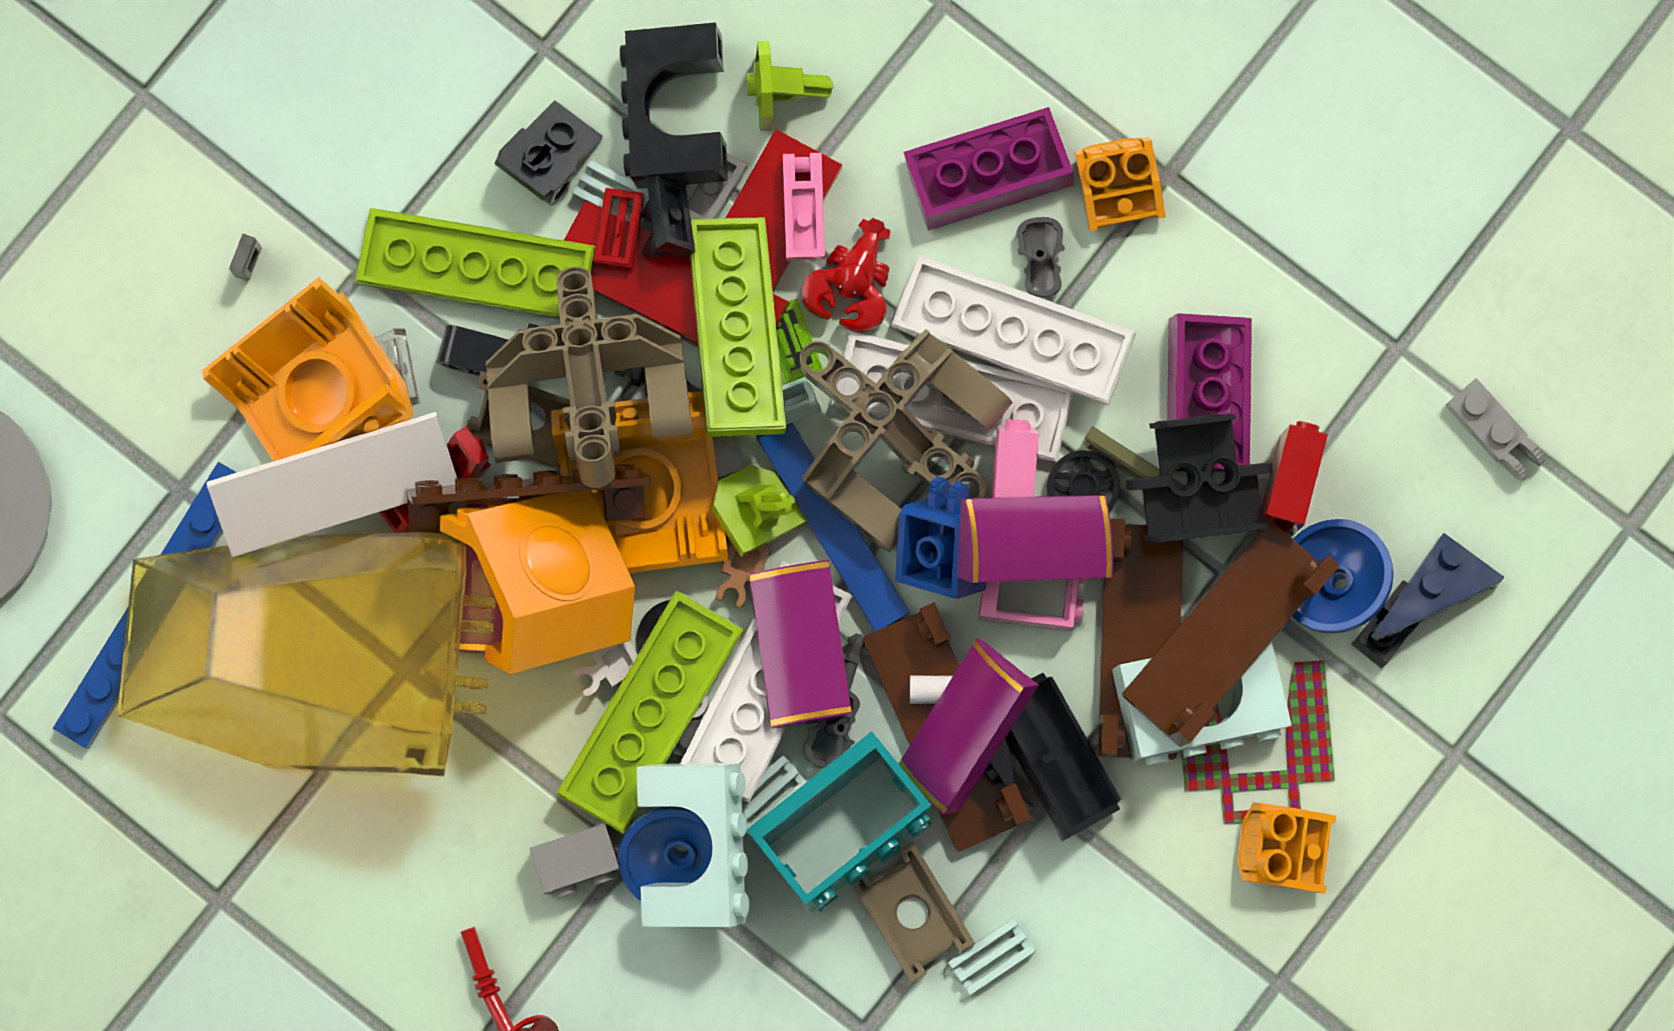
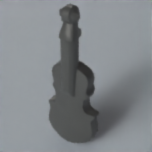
M1031 218L1022 222L1017 229V239L1019 242L1017 252L1019 255H1024L1028 261V265L1024 269V274L1026 275L1025 288L1029 294L1053 302L1052 297L1062 288L1060 278L1061 267L1057 265L1056 258L1060 252L1065 250L1062 244L1063 228L1053 218Z
M855 633L848 637L849 649L843 657L852 711L851 716L848 719L819 722L816 727L808 728L809 735L803 746V755L809 763L820 768L827 767L855 743L854 740L849 738L848 730L850 725L855 723V715L860 707L859 698L851 692V687L860 662V651L865 646L861 634Z

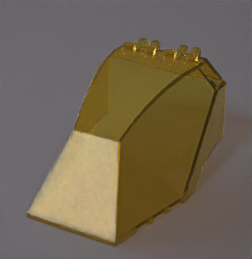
M447 534L302 535L234 557L231 556L229 547L226 545L133 559L117 716L264 765L271 769L436 780L444 777L454 712L486 714L487 705L481 702H455L456 687L482 690L488 688L489 679L457 676L461 631L493 633L494 624L485 620H462L463 606L476 607L478 609L495 608L496 599L486 596L464 595L466 544Z

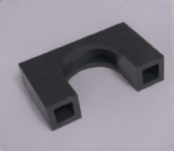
M716 22L625 31V45H620L619 51L621 66L626 68L627 81H621L623 104L628 105V117L622 118L623 136L625 140H629V153L623 156L626 177L632 179L637 189L647 188V181L656 175L684 185L728 181L727 144L721 132L671 135L655 128L650 120L652 100L658 90L668 81L685 75L724 72L722 34Z

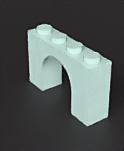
M1272 640L1233 685V701L1226 717L1215 726L1203 727L1190 743L1182 747L1177 746L1122 697V692L1150 659L1121 664L1112 669L1132 760L1145 759L1146 766L1169 761L1168 754L1182 751L1184 758L1207 753L1205 746L1220 743L1221 750L1244 745L1243 738L1257 735L1258 742L1281 737L1280 730L1292 726Z
M740 763L650 764L637 767L638 807L675 806L691 810L706 824L713 846L710 864L705 873L695 882L653 883L640 887L642 927H733L746 923L745 917L749 912V898L745 893L744 876L748 870V859L746 854L743 853V836L746 833L747 822L745 814L742 813L741 796H743L745 791V778L743 773H741Z

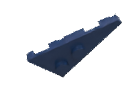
M1443 533L1371 637L1378 641L1380 638L1393 636L1418 621H1425L1446 611L1450 606L1461 604L1482 591L1497 587L1504 579V576Z

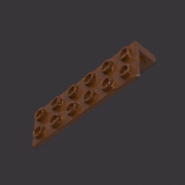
M635 464L615 465V478L612 482L601 488L585 486L581 482L578 468L572 469V476H561L555 470L533 472L534 479L522 480L521 477H518V474L494 475V482L486 483L478 481V477H462L454 479L455 485L442 486V484H439V480L415 482V488L406 489L409 534L411 538L447 535L440 531V516L449 514L448 502L603 489L606 521L646 518L643 486L651 485V477L641 471L640 468H635Z
M1110 518L1113 539V577L1104 578L1098 757L1132 758L1112 669L1121 664L1152 658L1181 624L1183 539L1169 542L1144 541L1143 536L1148 535L1146 525L1125 524V519ZM1177 752L1168 754L1169 760H1174L1177 757Z
M1269 521V527L1261 530L1122 692L1124 699L1179 747L1190 743L1216 713L1213 709L1303 602L1316 595L1340 566L1329 555L1317 561L1273 521Z
M935 602L920 608L918 613L863 638L865 647L909 746L935 704H910V675L953 676L960 666L949 643L950 636ZM984 772L959 812L943 815L939 811L954 847L959 852L1031 820V816L1016 783H1011L1006 787H1003L1000 782L993 785Z

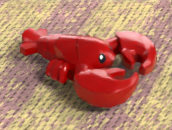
M875 218L869 221L862 219L858 224L864 234L853 245L851 250L841 245H837L834 248V251L829 255L830 257L826 259V263L829 265L838 264L836 268L815 270L806 276L801 287L802 302L808 311L826 320H830L832 314L823 308L821 300L825 299L829 303L830 308L835 309L836 305L830 283H835L836 289L844 298H855L863 295L866 298L865 300L856 302L843 311L847 315L858 313V318L852 320L840 318L839 321L842 327L857 333L873 331L882 324L887 312L884 297L873 284V280H876L882 287L887 285L886 281L888 280L890 268L888 265L876 260L878 258L879 241L890 239L891 231L885 228L884 222Z

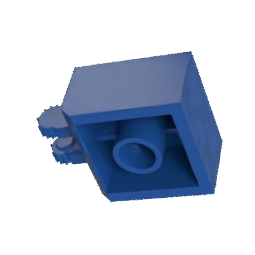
M936 476V478L931 480V484H929L930 492L928 493V498L905 504L899 513L895 581L950 598L960 599L986 590V582L971 583L957 577L961 498H969V488L967 484L958 481L950 488L948 479Z

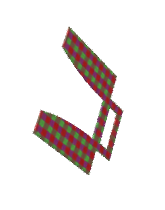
M1324 660L1294 662L1287 707L1292 726L1286 728L1288 770L1229 774L1227 749L1221 750L1220 743L1205 746L1207 753L1184 758L1182 753L1185 791L1221 788L1224 824L1240 823L1248 810L1234 811V791L1288 788L1289 808L1301 809L1299 783L1335 781ZM1218 705L1213 709L1216 713L1204 727L1215 726L1221 722Z

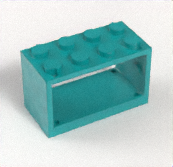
M871 731L749 827L747 832L811 913L816 908L822 912L838 900L839 897L836 892L847 883L852 888L870 874L868 867L876 860L880 859L884 863L893 857L901 849L899 842L910 834L913 838H916L932 824L930 818L934 814L932 805ZM879 759L894 777L892 780L901 792L905 791L917 807L867 847L865 845L861 847L857 855L809 893H806L794 878L797 875L788 864L784 865L770 848V845Z

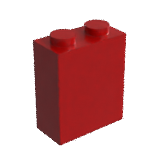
M1297 421L1296 425L1290 424L1279 436L1272 463L1273 473L1269 475L1261 505L1263 522L1273 521L1284 532L1295 534L1305 525L1328 434L1319 432V426L1304 421Z

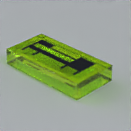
M798 299L789 301V306L776 328L780 367L786 383L805 377L800 369V353L808 343L813 342ZM811 354L806 360L809 368L817 371L823 370L818 354Z

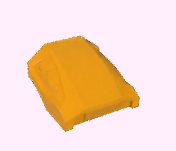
M1149 137L1125 138L1090 145L1074 151L1090 232L1109 225L1157 217L1159 219L1166 217L1152 140Z
M1252 803L1242 821L1237 864L1242 881L1326 894L1327 886H1324L1331 825L1335 823L1336 816L1303 809Z

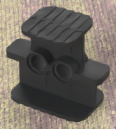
M1237 414L1205 415L1157 421L1149 424L1150 429H1155L1159 476L1126 480L1127 490L1143 491L1148 534L1143 536L1144 541H1180L1182 539H1195L1196 537L1204 538L1207 536H1219L1220 534L1227 535L1244 531H1257L1258 529L1264 530L1269 527L1268 522H1263L1257 475L1273 473L1272 463L1241 466L1237 464L1232 420L1237 419ZM1218 463L1225 469V479L1219 485L1215 484L1211 478L1212 468ZM1179 468H1182L1188 476L1187 484L1181 490L1176 488L1173 483V475Z

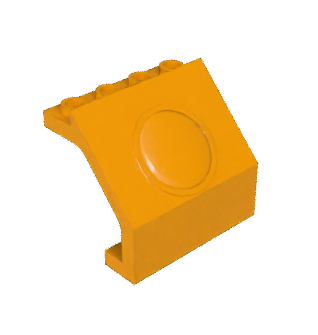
M320 277L315 279L202 370L203 379L241 412L273 461L401 423L414 416L406 383L345 294L343 292L340 294L335 292Z
M702 391L688 393L693 437L658 441L657 437H653L648 398L615 402L617 415L615 425H617L620 452L618 456L614 457L615 465L635 464V468H640L641 471L651 477V485L643 486L646 518L605 520L629 574L729 560L726 533L711 510L715 488L719 480L713 437H706ZM563 409L551 410L554 446L557 448L561 476H572V469L578 468L577 462H572L568 456L565 431L570 430L565 423ZM603 489L591 490L605 519Z
M591 490L526 495L511 500H491L485 506L476 508L461 507L455 513L440 516V531L468 544L476 552L502 613V642L485 646L484 661L509 674H514L631 641L635 585Z

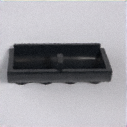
M1043 672L1031 678L1038 684V687L1005 739L1063 842L1120 810L1117 803L1120 802L1121 798L1052 676L1046 678Z

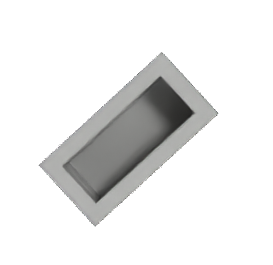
M605 823L529 848L543 893L549 894L553 892L555 899L578 892L576 884L591 880L593 886L615 879L613 872L620 870L608 826Z

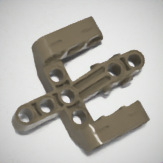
M570 267L561 271L557 276L560 324L520 329L486 361L492 448L495 463L532 459V454H534L532 441L535 440L530 417L532 405L527 382L567 377L571 407L563 408L565 423L570 430L565 431L568 456L572 462H577L579 476L585 486L601 488L611 483L615 478L614 457L618 456L620 452L617 425H615L617 416L615 402H607L603 372L637 367L645 368L653 437H657L658 441L693 437L685 364L680 335L638 314L598 319L590 272L582 267Z
M925 329L898 356L877 383L824 342H810L802 349L800 353V369L802 374L850 414L822 448L803 475L802 481L810 490L887 552H890L898 542L899 513L902 509L854 471L880 439L904 462L901 469L911 476L915 474L929 487L931 480L936 478L937 475L929 472L927 462L931 458L941 457L947 462L949 469L939 477L948 479L950 488L956 481L972 482L979 491L976 498H984L986 484L984 479L972 469L975 463L965 452L959 456L942 442L945 437L943 434L935 429L929 433L906 409L926 384L931 390L936 388L956 405V410L960 414L967 413L989 432L1012 405L1013 402L1003 391L958 356L952 349L948 348ZM821 353L825 355L829 361L827 367L819 371L809 368L806 360L811 354ZM897 373H908L913 378L914 384L910 389L899 390L893 385L892 378ZM846 377L854 379L859 385L857 392L853 395L841 394L836 386L841 379ZM881 402L888 407L890 413L883 420H874L867 413L868 407L872 403ZM857 432L863 437L865 443L858 450H849L842 444L843 437L847 433Z

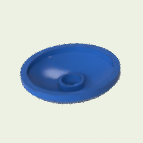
M1331 519L1315 523L1302 530L1293 538L1317 561L1329 555L1340 565L1317 594L1305 600L1292 615L1297 622L1311 630L1322 633H1342L1364 625L1378 614L1390 595L1394 570L1387 547L1374 531L1355 521ZM1338 580H1347L1344 588L1335 589V584Z
M669 806L651 810L640 816L630 825L622 839L618 861L624 883L639 901H641V886L653 883H693L705 873L710 864L713 850L712 838L706 824L697 814L689 809ZM683 845L688 850L684 852L679 851L675 846Z

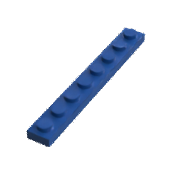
M219 461L217 462L52 729L86 749L91 747L223 533L207 488V482L237 472Z

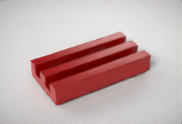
M605 188L593 259L594 265H609L611 268L624 267L627 270H633L645 199L643 192ZM614 198H620L611 256H604ZM629 200H634L625 257L619 258Z

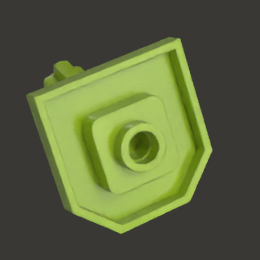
M757 41L756 62H754L753 73H747L748 96H755V106H758L760 131L771 130L773 102H788L799 97L826 99L831 96L834 84L829 76L803 74V68L772 66L769 41Z
M749 465L719 480L716 485L711 510L740 557L804 526L807 522L794 497L789 493L776 472Z

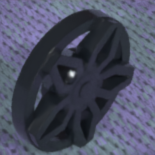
M1075 451L1063 456L1053 466L1047 480L1048 496H1055L1054 488L1061 492H1068L1069 494L1066 496L1102 495L1098 491H1105L1113 485L1112 498L1108 504L1110 512L1119 497V476L1114 466L1104 456L1092 451ZM1080 458H1083L1086 471L1078 470ZM1074 459L1072 466L1074 475L1069 472H1057L1066 462ZM1090 459L1101 463L1108 471L1091 473L1093 467ZM1111 477L1112 479L1103 485H1099L1097 478ZM1054 479L1069 480L1068 486L1064 487L1055 482Z

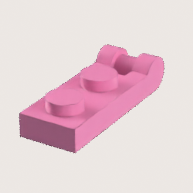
M810 153V157H795L794 154H783L786 261L825 259L821 153ZM810 172L811 181H795V173Z

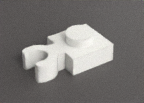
M629 641L596 650L591 656L597 664L593 667H579L572 673V677L574 680H577L583 675L591 676L593 683L590 688L583 691L585 697L593 696L599 691L601 682L606 679L612 688L622 683L638 654Z

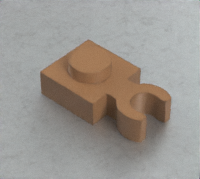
M731 542L728 550L729 560L723 562L720 570L721 573L729 575L730 578L719 586L716 594L717 600L722 601L726 591L735 590L739 594L736 608L741 609L746 602L744 587L746 582L750 584L749 574L763 571L771 548L763 546L740 557Z

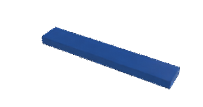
M793 422L786 424L785 434L755 436L785 487L794 497L807 523L874 632L908 615L909 611L858 528L803 483L802 477L815 458Z

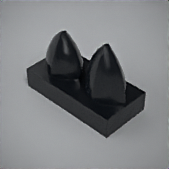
M656 175L647 181L649 199L642 213L644 220L653 223L654 231L649 236L641 254L648 258H659L668 254L687 258L696 251L686 185Z

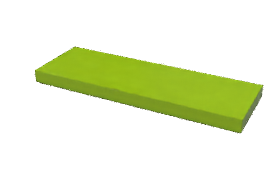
M370 208L355 283L362 286L560 319L557 276L561 271L570 267H582L591 274L596 246Z
M765 217L691 219L696 252L690 255L706 437L785 434L786 421Z
M676 590L556 794L625 834L640 808L638 807L637 767L667 763L743 634L744 629Z

